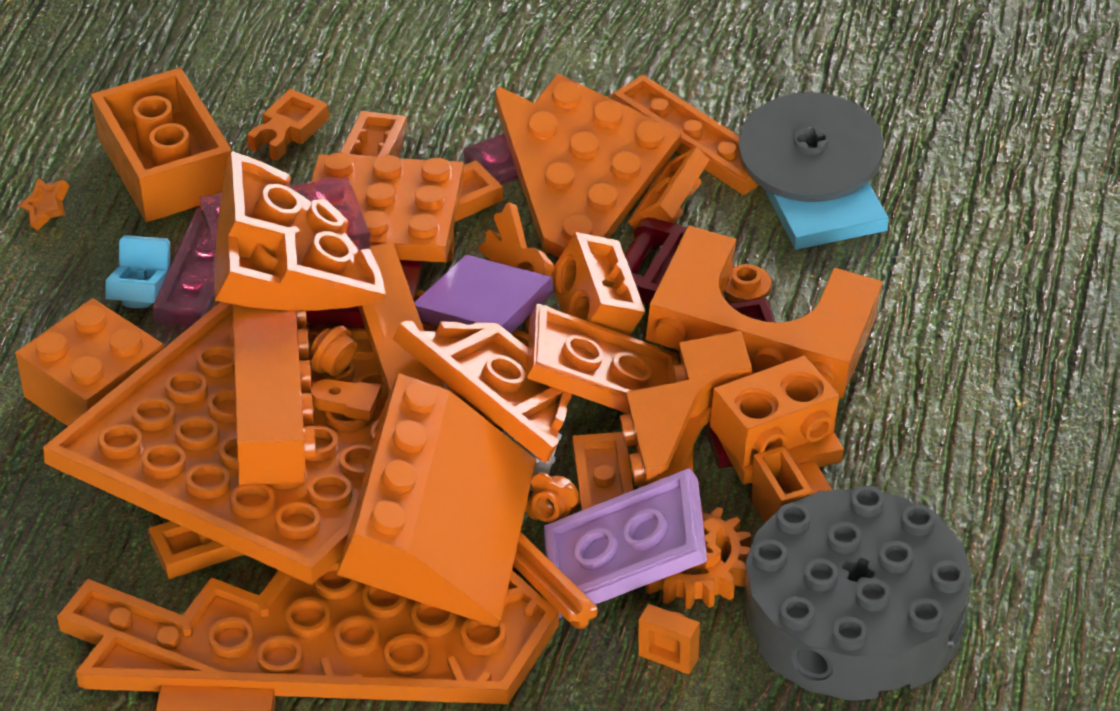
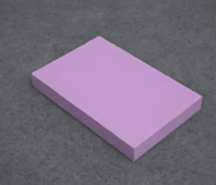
M690 468L544 525L546 557L595 605L707 562L699 482Z

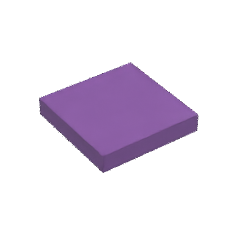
M465 255L414 303L421 322L438 327L440 322H459L466 325H472L476 322L498 323L511 334L533 312L536 304H542L554 292L553 279L543 274Z

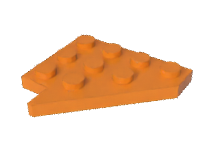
M557 74L534 103L500 86L495 90L494 104L542 250L560 258L575 232L609 239L680 146L682 132L561 74Z

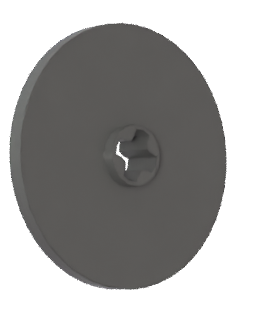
M794 93L768 101L747 118L739 136L740 161L751 179L775 195L797 201H829L852 194L865 186L875 176L883 159V136L874 118L857 104L842 97L825 93ZM808 145H814V148H808Z

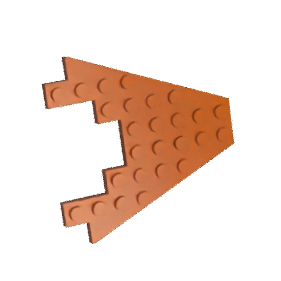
M340 558L312 585L278 570L260 595L211 577L183 615L87 579L59 613L57 619L61 632L96 645L76 671L78 686L84 689L160 692L161 685L269 688L275 690V696L509 704L559 627V612L512 570L501 621L497 628L337 575L341 561Z

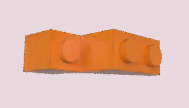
M741 330L679 342L681 364L672 366L675 383L626 392L629 414L620 415L619 417L625 447L635 445L637 453L629 454L635 486L648 485L683 471L700 431L710 421L714 388L753 374Z

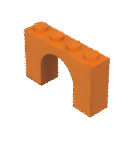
M688 225L650 303L646 341L680 350L679 342L741 330L753 373L805 355L839 394V398L843 399L875 322L883 281L834 267L818 305L810 313L788 322L775 323L755 320L736 311L722 296L732 275L737 239Z

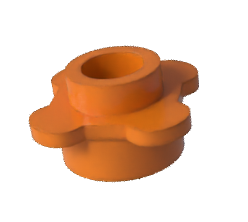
M539 472L532 477L531 485L533 492L531 498L527 500L525 508L527 515L531 519L552 523L572 515L578 509L580 503L579 492L569 479L563 476L550 477L545 472Z

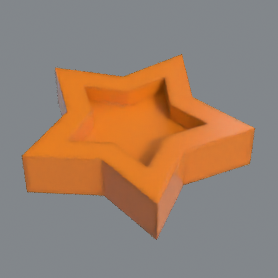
M37 178L32 194L18 205L30 214V226L35 230L39 231L50 218L66 215L62 202L70 187L66 181L60 180L46 184L40 178Z

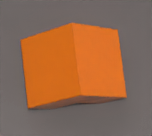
M785 446L753 455L751 501L764 523L785 504L792 503L819 491L832 490L814 460L796 465Z

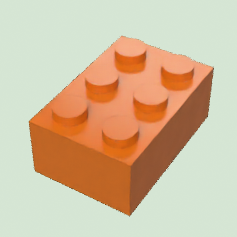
M181 67L91 94L98 139L146 223L221 199L227 160L232 149Z

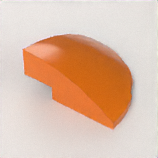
M231 151L226 165L218 218L214 275L215 301L244 307L282 311H318L382 302L386 292L379 267L370 249L358 250L347 236V219L324 198L321 197L311 202L300 193L291 189V177L288 174L266 163Z

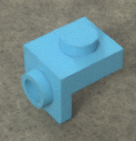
M125 235L119 240V267L105 282V299L120 300L121 304L128 308L149 307L152 303H156L170 287V241L166 238Z

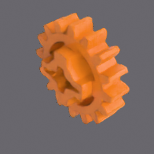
M701 504L707 562L646 585V592L651 594L663 590V603L670 604L676 597L683 598L685 609H691L695 599H702L709 608L714 607V597L718 594L728 600L733 599L735 585L745 586V564L751 548L750 532H740L741 520L738 517L724 521L723 508L717 507L710 514L703 513ZM727 553L729 558L724 563L723 554Z

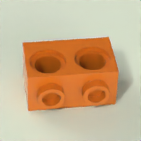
M575 232L556 262L552 273L553 288L561 311L630 336L644 315L645 309L619 240Z
M804 355L714 388L710 427L742 467L753 463L754 454L785 446L789 450L807 442L819 441L828 434L833 433L839 394Z

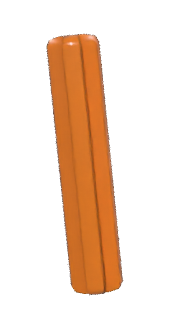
M520 532L513 566L576 629L586 628L589 620L596 618L597 606Z

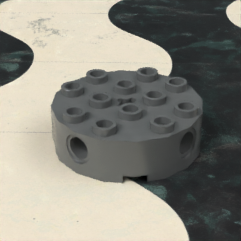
M873 486L819 491L783 505L756 531L745 564L744 612L746 623L751 635L759 644V653L771 669L805 690L850 701L878 699L879 691L897 690L906 685L909 690L933 681L958 654L967 620L972 576L964 545L931 508L916 504L903 496L881 492Z

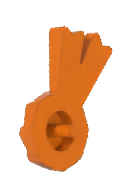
M507 202L503 211L494 215V221L499 233L487 230L485 242L478 248L479 252L493 262L552 277L554 271L553 263L543 251L534 247L527 248L518 208L515 204Z

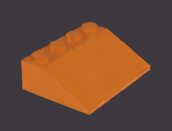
M398 373L379 419L337 575L498 628L503 613L536 459L450 390Z

